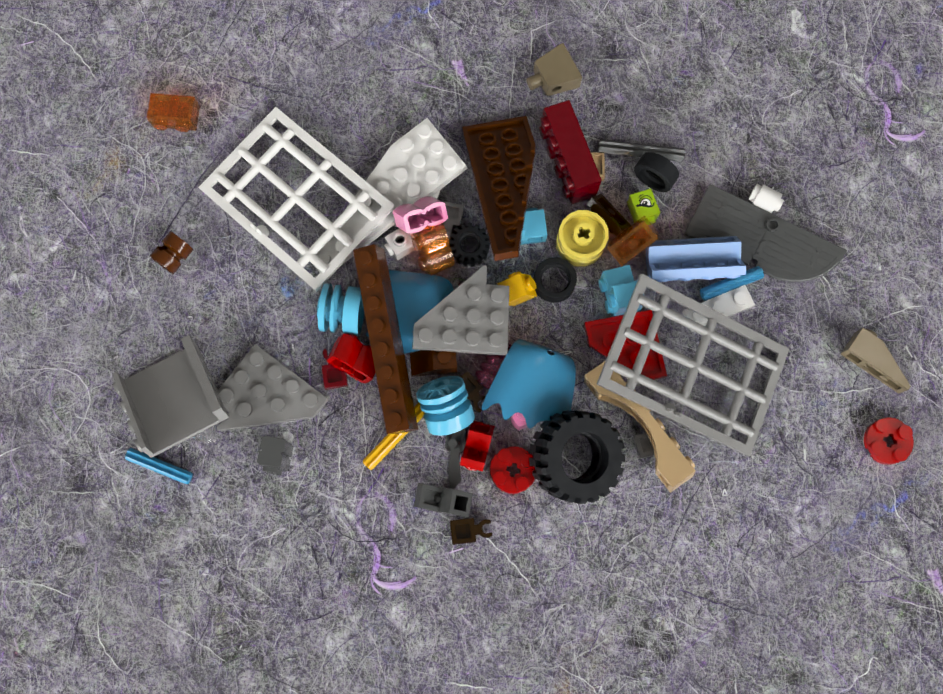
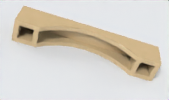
M604 361L585 374L584 383L598 400L611 403L623 409L642 426L654 450L655 474L671 493L694 476L696 472L694 462L689 456L686 455L684 457L679 450L680 445L673 437L669 438L664 431L663 423L658 418L654 419L649 413L651 410L597 385L605 363ZM613 371L610 380L626 386L627 382L622 379L621 375Z

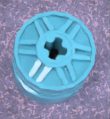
M325 283L317 305L319 331L326 332L330 325L331 333H335L339 323H342L343 333L359 336L365 314L360 287L348 286L346 294L343 296L341 285H336L333 291L332 284Z
M459 376L441 377L424 384L418 389L416 396L420 403L421 411L425 412L423 416L429 433L439 436L449 435L463 430L474 421L475 414L470 400L467 399L468 393L463 378Z

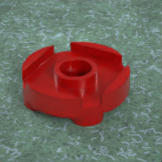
M891 417L879 419L870 424L863 438L864 446L868 449L873 460L885 465L905 461L911 454L914 445L911 427ZM891 436L894 443L887 447V442L883 441V438Z
M511 446L501 449L493 457L490 464V476L496 487L508 494H518L527 490L535 481L532 474L535 467L530 466L529 458H533V456L521 447ZM512 464H516L517 469H520V473H516L514 477H511L510 472L507 471V466L511 467Z

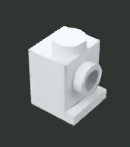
M400 228L384 237L386 244L383 246L390 257L394 255L397 261L420 247L419 239L415 233H406ZM401 238L404 239V241H403L402 243H397V242H396V241H398V240L401 239Z

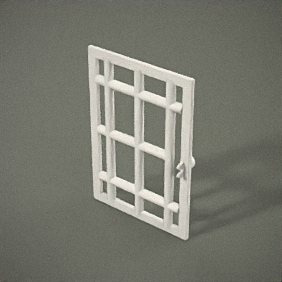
M277 107L260 122L198 187L316 292L351 256L353 250L357 249L396 207ZM277 120L287 128L283 134H280L272 127ZM266 132L276 142L257 159L248 150ZM296 135L325 160L320 165L316 164L289 140ZM282 148H285L312 171V174L296 190L291 188L266 166ZM243 157L252 167L234 184L225 174ZM333 166L360 188L362 192L356 197L326 171ZM259 172L289 197L272 216L242 191ZM319 178L350 203L333 223L302 197ZM217 182L228 190L223 197L212 188ZM235 197L238 198L301 253V258L296 262L268 237L269 230L266 226L259 225L256 227L234 208L230 202ZM369 197L381 206L376 213L364 204ZM295 204L299 205L327 229L310 248L306 247L279 223ZM358 210L369 221L351 239L340 228ZM335 236L345 247L327 265L316 254ZM309 262L321 271L316 278L304 269Z

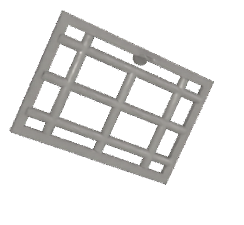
M640 274L597 385L750 457L789 348L644 274ZM648 288L660 294L659 302L644 296L645 289ZM669 300L707 318L706 326L668 308ZM639 304L654 311L645 336L630 329ZM663 316L702 335L693 359L654 341ZM716 324L753 341L752 350L715 332ZM626 337L641 344L632 369L617 363ZM710 340L748 358L740 382L702 364ZM763 347L776 353L774 361L760 354ZM650 349L689 368L680 393L641 374ZM757 363L770 369L762 393L748 387ZM613 371L628 378L626 386L610 380ZM698 373L736 391L727 415L689 397ZM639 383L724 424L722 431L719 432L677 412L676 407L672 403L662 405L635 392L636 384ZM744 396L758 402L750 426L736 420ZM732 429L746 435L744 443L730 437Z

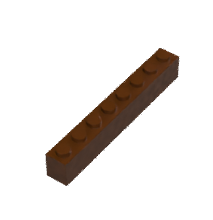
M376 244L354 249V258L387 434H401L418 430L385 249Z

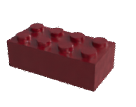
M570 100L544 108L543 116L540 118L541 127H539L541 138L543 140L546 139L548 144L547 153L549 158L554 159L556 164L554 170L557 178H561L563 182L562 190L565 198H569L572 205L596 196L602 179Z

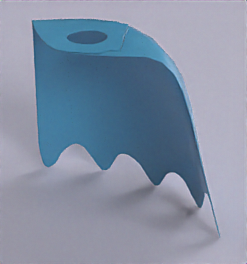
M389 270L404 354L420 351L412 349L414 324L453 292V285L449 280L437 275Z
M522 339L516 340L504 358L484 399L482 411L488 409L493 404L499 403L504 420L519 412L525 417L527 427L531 429L540 421H551L550 416L556 413L562 414V411L571 410L576 379V366L573 359L568 355ZM547 350L554 352V355L548 354Z

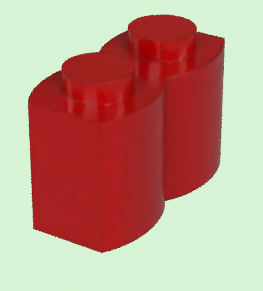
M343 333L337 338L326 361L362 383L370 382L376 373L371 346L363 345L358 337L350 333Z

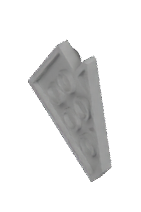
M483 265L414 324L412 349L506 356L508 352L509 286L486 284L487 266Z
M255 344L217 390L225 409L229 412V418L222 421L217 429L219 431H228L312 419L316 417L327 403L328 398Z

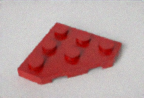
M652 310L636 312L630 329L645 336L653 317ZM624 315L584 322L588 346L607 358ZM656 333L654 341L660 343L658 334ZM626 337L617 363L632 369L641 344ZM650 349L641 374L653 380L666 378L667 372L663 355Z

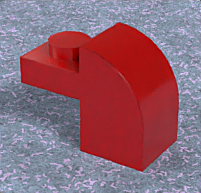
M478 421L471 423L460 466H464L471 471H483L495 426Z

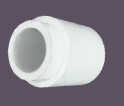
M756 184L748 200L752 201L753 205L769 213L773 211L778 212L784 202L781 199L782 193L764 184L762 186Z

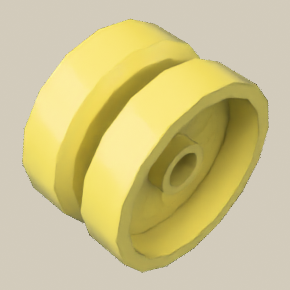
M577 210L568 214L562 220L556 238V248L560 257L576 267H586L595 263L601 257L609 239L605 220L597 213L589 210Z

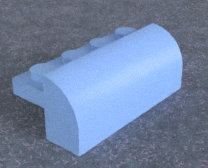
M737 236L646 241L647 276L658 282L738 278L740 275H746V265L741 260V241Z

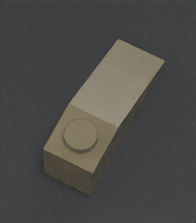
M861 328L853 334L841 355L898 394L909 390L911 387L885 343L877 337V334L865 328Z

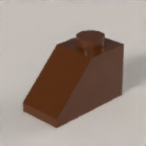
M420 350L410 353L411 377L457 373L456 352Z

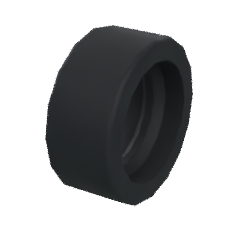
M653 152L644 153L634 167V172L638 179L646 186L659 192L670 191L679 178L677 167L664 156Z
M559 257L548 258L542 261L537 266L533 277L536 283V293L543 300L551 303L562 302L568 299L573 293L577 282V274L573 265ZM559 268L566 273L568 284L563 291L553 293L544 288L541 278L547 269Z

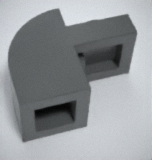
M418 483L413 507L447 515L469 517L473 493Z

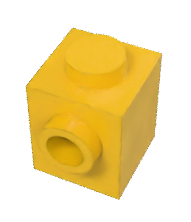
M514 272L508 275V279L497 283V285L509 286V306H516L537 297L536 283L531 275Z

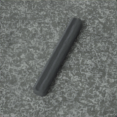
M603 139L598 142L599 153L642 157L646 152H653L664 156L668 160L680 162L685 158V149Z

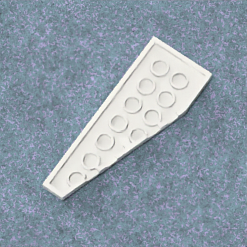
M426 118L390 146L366 182L396 206V209L400 205L414 204L421 198L433 196L468 168L429 119ZM360 189L355 196L358 197L362 190ZM370 197L364 203L375 213L381 208ZM357 210L340 229L352 239L369 219ZM393 210L358 248L368 246L396 224ZM333 236L316 255L328 265L345 245ZM354 252L351 254V256H350L345 262H347L349 259H351V258L354 256Z

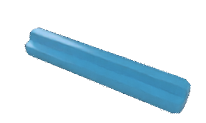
M760 266L747 270L746 275H740L738 278H726L701 288L700 296L704 301H707L764 278V271Z
M129 448L125 455V459L184 484H189L193 477L192 472L155 457L150 458L147 454L133 448Z

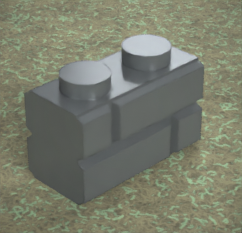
M264 436L261 439L260 448L262 451H259L257 463L263 466V471L268 474L281 475L282 472L289 471L291 462L289 457H292L294 446L283 438Z

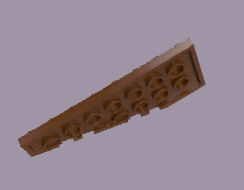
M527 116L463 126L462 133L494 260L519 257L536 153V144Z

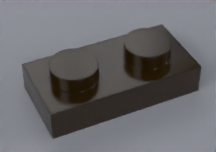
M602 193L592 197L586 203L592 212L597 213L605 220L608 231L616 236L624 233L631 226Z

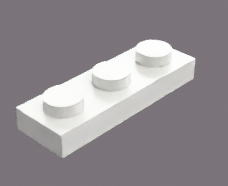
M746 285L701 303L726 317L733 316L755 306ZM688 308L682 311L685 317L706 326L707 318Z

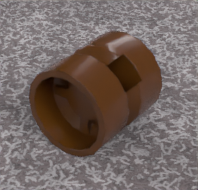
M170 231L162 240L163 246H157L150 257L168 272L174 274L181 266L180 260H186L194 249Z

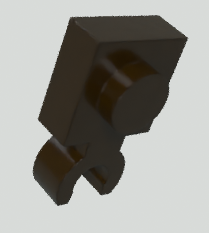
M467 371L461 376L468 393L467 399L471 400L473 410L476 413H480L482 410L478 407V402L484 401L486 396L478 393L483 387Z
M474 518L450 520L452 545L476 542V535H480L483 538L493 536L492 533H484L482 530L483 525L491 524V520H482L477 525H474Z

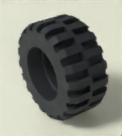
M567 410L562 411V414L556 413L550 416L551 421H544L540 425L542 428L541 432H535L533 436L536 439L535 444H530L529 449L530 452H533V458H529L530 466L535 467L532 474L534 479L540 480L538 485L543 490L548 491V494L553 497L577 504H586L587 501L593 503L599 501V496H607L610 493L609 488L616 487L619 482L617 477L622 475L624 468H621V464L625 462L626 454H622V449L625 446L623 440H618L617 438L620 436L617 428H611L612 423L608 419L588 411ZM576 434H583L591 445L592 460L589 468L582 476L572 479L567 476L563 469L562 451L571 437Z

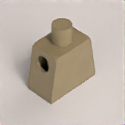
M561 43L534 62L533 69L535 75L526 78L530 90L541 86L547 96L577 89L582 81V75L564 43Z

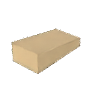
M591 152L600 177L604 181V153Z

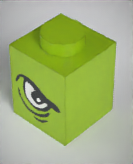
M650 188L629 196L627 205L635 226L643 225V227L654 224L660 214V210L652 189Z

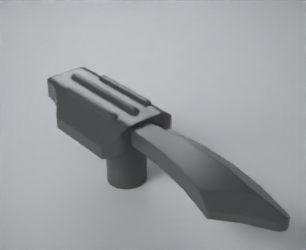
M465 428L446 435L445 448L451 451L448 467L450 489H455L462 480L460 452L464 451L467 432Z

